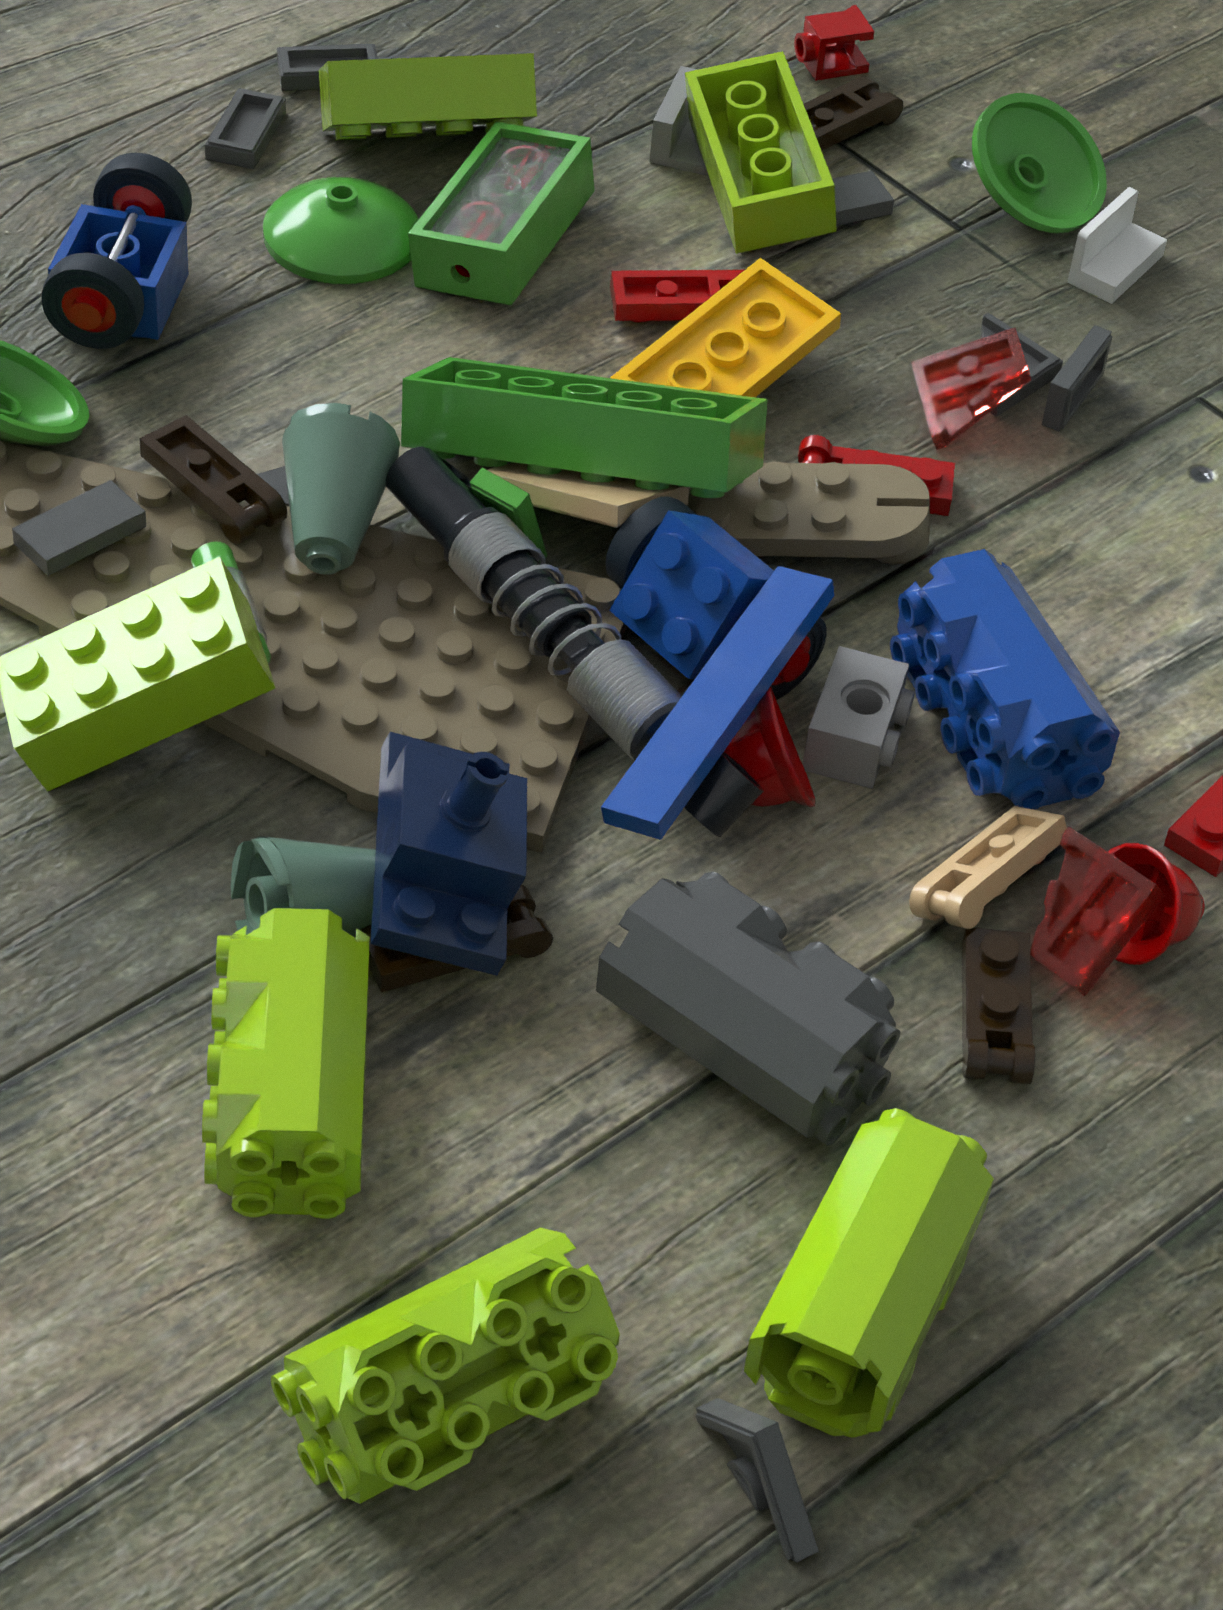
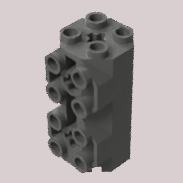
M716 872L705 873L696 881H677L676 884L669 879L662 878L626 910L618 925L629 932L619 948L608 941L599 957L596 992L807 1138H816L826 1146L832 1145L838 1140L846 1129L851 1114L862 1102L870 1106L882 1095L891 1078V1072L883 1066L900 1037V1030L895 1028L896 1023L889 1012L894 1006V997L882 981L869 977L836 955L829 946L819 941L809 943L803 950L788 952L782 942V939L786 936L787 929L779 914L767 906H761L730 885L723 876Z

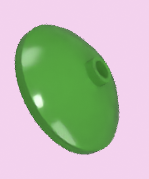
M1013 93L1002 96L992 102L981 113L976 121L972 135V152L975 166L987 192L1007 214L1031 228L1049 233L1074 231L1084 226L1097 214L1104 202L1107 188L1104 162L1091 135L1071 113L1049 99L1028 93Z
M329 177L300 184L274 201L264 217L263 238L265 246L273 259L296 275L323 283L356 284L374 281L391 275L411 260L408 233L419 219L408 202L385 186L359 178Z
M0 340V440L15 444L50 446L68 442L80 436L88 422L89 409L78 389L64 375L45 361L17 346Z

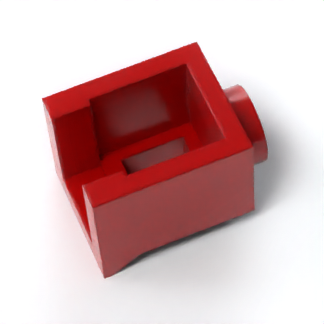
M853 5L845 11L805 16L804 30L801 33H797L794 40L796 57L799 62L804 63L815 81L868 73L870 64L855 44V40L860 42L873 40L875 31L857 5Z

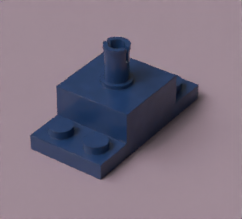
M389 732L381 747L371 945L498 975L506 962L507 908L526 878L527 778L509 774L510 764L503 762L499 757L489 752L472 754Z

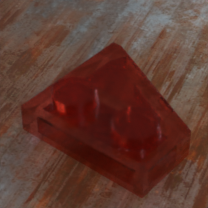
M1016 327L911 362L936 450L946 447L1032 380Z
M1068 826L1063 832L1060 845L1066 850L1058 880L1049 881L1044 900L1045 916L1037 926L1030 952L1031 957L1037 963L1085 997L1166 895L1157 884Z

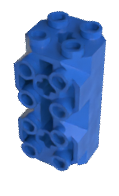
M985 549L941 558L929 569L934 578L922 589L915 581L899 595V618L897 624L899 635L892 636L890 650L892 660L909 664L907 677L915 688L916 698L922 710L929 711L938 708H948L949 717L943 718L940 725L943 744L949 753H957V758L967 773V780L972 792L976 796L1001 793L1009 798L1014 806L1034 810L1042 806L1070 800L1073 797L1083 799L1093 795L1104 784L1105 778L1102 773L1111 766L1120 731L1009 566L1003 562L1000 565L995 557Z

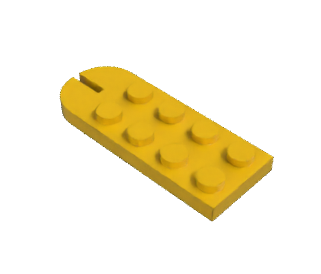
M759 258L610 378L757 397L840 328L841 313L768 262Z

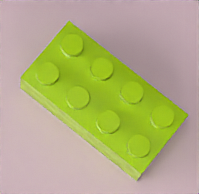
M784 52L685 72L689 121L735 253L837 232L835 185Z
M534 53L327 61L319 69L323 131H335L336 140L366 139V136H371V129H386V138L416 137V134L422 133V127H436V136L466 135V132L473 131V125H485L487 133L496 121L524 126L523 122L537 117Z
M221 557L190 569L185 573L0 656V691L13 747L47 792L276 689L250 604Z

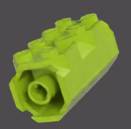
M273 908L260 916L259 928L247 934L246 925L233 933V935L217 936L216 975L227 976V978H220L219 988H213L211 1023L212 1030L225 1031H215L214 1044L209 1043L207 1085L214 1086L210 1088V1099L204 1100L202 1142L206 1143L204 1181L205 1184H217L219 1190L232 1197V1209L246 1217L287 1214L310 1215L315 1218L330 1219L343 1213L346 1209V1199L361 1191L370 937L357 928L356 938L342 929V918L329 909Z
M897 1108L884 1110L878 1121L861 1125L749 1339L744 1372L755 1385L761 1374L765 1379L764 1390L768 1400L780 1413L829 1435H844L851 1438L866 1435L869 1432L881 1431L884 1423L892 1419L913 1375L919 1349L937 1312L945 1308L963 1270L970 1242L986 1210L994 1178L984 1167L987 1153L976 1140L967 1136L950 1133L916 1119L910 1113Z
M540 1227L284 1356V1370L271 1376V1386L279 1405L289 1417L295 1416L304 1439V1442L297 1446L299 1458L313 1483L320 1485L329 1480L343 1499L348 1498L358 1504L396 1484L418 1491L470 1463L474 1449L484 1443L486 1436L528 1414L548 1421L597 1395L602 1381L607 1379L613 1373L614 1368H616L618 1353L615 1346L619 1344L620 1332L598 1276L588 1264L578 1269L573 1268L564 1256V1254L576 1249L567 1235Z

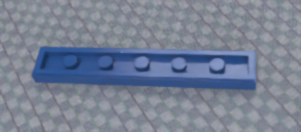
M777 566L601 806L605 824L659 840L663 838L835 596L833 579Z

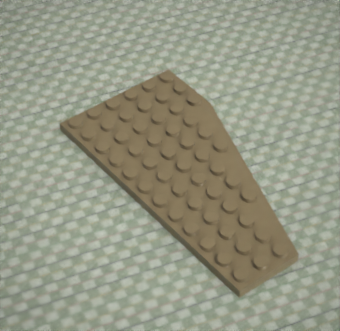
M0 441V605L38 625L39 635L43 637L193 569L191 563L192 555L200 546L209 542H223L233 552L242 577L239 588L250 604L257 630L264 636L271 654L269 668L276 689L201 723L264 757H267L271 752L346 792L347 802L362 810L378 813L381 747L389 732L472 754L489 752L499 757L503 762L510 764L509 774L527 778V849L543 852L592 717L567 691L568 680L573 671L560 676L551 675L548 671L550 657L531 654L529 651L530 639L526 635H513L510 630L511 619L507 616H495L492 612V603L482 602L462 579L453 572L448 562L444 559V547L436 539L369 525L357 555L348 568L339 570L334 574H319L308 569L295 555L289 506H286L288 514L285 520L272 527L265 525L257 527L253 537L237 545L227 539L216 520L167 478ZM109 480H112L146 511L145 528L49 576L33 563L13 542L12 528ZM245 500L238 503L243 508L250 505ZM558 568L564 576V584L567 583L577 587L583 596V603L595 606L601 613L602 623L615 626L622 639L627 625L609 611L621 591L617 583L607 578ZM549 571V572H551V573L554 575V577L559 581V579H558V577L555 575V573L552 572V571ZM567 590L578 601V598L575 596V594L572 591ZM497 604L498 610L501 611V612H504V611L501 609V607ZM587 610L591 616V624H597V618L593 612ZM515 624L516 629H517L518 631H522V630ZM601 629L599 637L605 643L616 640V637L610 630ZM534 644L535 649H536L537 651H541V650ZM560 657L555 658L553 662L555 670L561 671L568 668Z

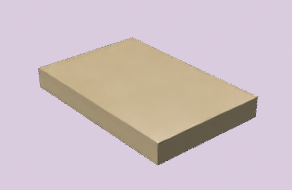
M515 462L487 469L529 493L534 507L615 528L621 527L627 518L642 505L659 497L669 496L680 500L685 505L688 504L689 487L670 485L668 489L647 490L636 487L635 479L615 477V480L610 482H591L583 480L581 472L561 469V472L557 474H535L527 471V464Z

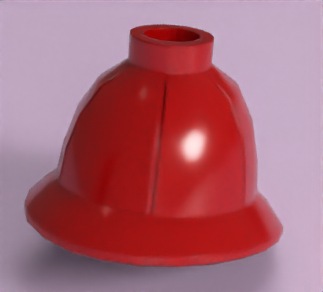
M770 686L757 704L756 710L749 715L724 752L738 762L763 788V793L751 805L764 807L794 801L803 806L814 807L816 799L811 783Z
M1124 843L1111 848L1100 856L1091 868L1084 888V914L1092 936L1109 956L1118 962L1129 965H1142L1151 962L1163 954L1168 947L1188 939L1195 931L1205 909L1204 899L1192 879L1179 867L1171 864L1161 852L1151 846L1140 843Z

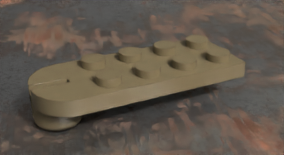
M836 462L763 463L762 468L743 480V483L736 485L727 493L725 492V495L722 497H697L690 494L689 487L687 506L696 515L711 518L756 556L873 558L884 564L898 565L915 560L929 545L930 507L928 488L916 474L893 465L841 464Z

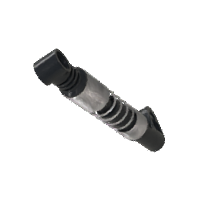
M421 446L404 452L395 460L386 476V487L444 547V559L448 562L453 572L462 579L482 602L492 603V612L495 616H507L511 619L510 630L513 635H526L530 639L529 651L531 654L550 657L548 671L551 675L560 676L573 671L568 680L567 691L573 696L578 704L588 712L615 743L635 761L682 697L680 693L635 649L630 641L621 639V634L615 626L602 623L601 613L595 606L583 603V596L577 587L567 583L564 584V576L557 567L545 563V556L541 550L529 540L506 514L499 512L493 507L486 508L473 495L470 485L471 480L430 448ZM549 571L554 572L555 575L558 577L559 581H558V580L554 577V575H553L551 572H549ZM567 590L572 591L578 598V601ZM497 604L501 607V609H502L504 612H501V611L498 610ZM587 610L593 612L597 618V624H591V616ZM515 624H516L522 631H518V630L516 629V627H515ZM601 629L610 630L616 637V640L605 643L599 637ZM534 644H535L541 651H537V650L535 649V647H534ZM560 657L568 668L561 671L555 670L553 667L555 658ZM723 752L684 808L709 831L721 837L764 790L738 762L726 752Z

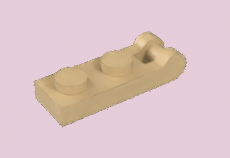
M1013 806L917 882L912 889L909 900L912 914L916 917L934 921L943 916L950 925L965 929L975 927L979 923L984 906L1003 894L1008 886L1034 865L1042 862L1046 855L1069 837L1064 815Z

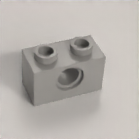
M842 646L838 647L809 725L803 759L805 771L873 789L881 765L892 768L901 736V732L893 730L895 724L906 726L911 712L915 691L905 689L909 664Z

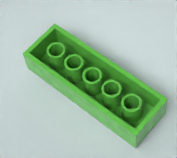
M448 357L403 378L401 446L409 448L423 446L430 448L443 459L454 458L456 454L474 457L475 464L486 467H500L507 465L508 462L527 464V471L535 474H557L561 472V469L581 472V478L591 482H610L615 480V477L635 479V486L642 489L664 490L668 489L670 485L690 487V494L697 497L718 498L724 496L725 492L727 493L736 485L743 483V480L763 467L768 399Z

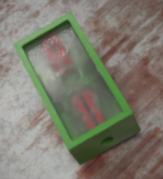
M496 121L408 233L415 287L512 305L595 191L591 139L584 136Z

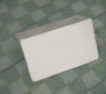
M1128 187L1080 230L1067 283L1112 304L1163 256L1167 239L1132 223L1139 191Z

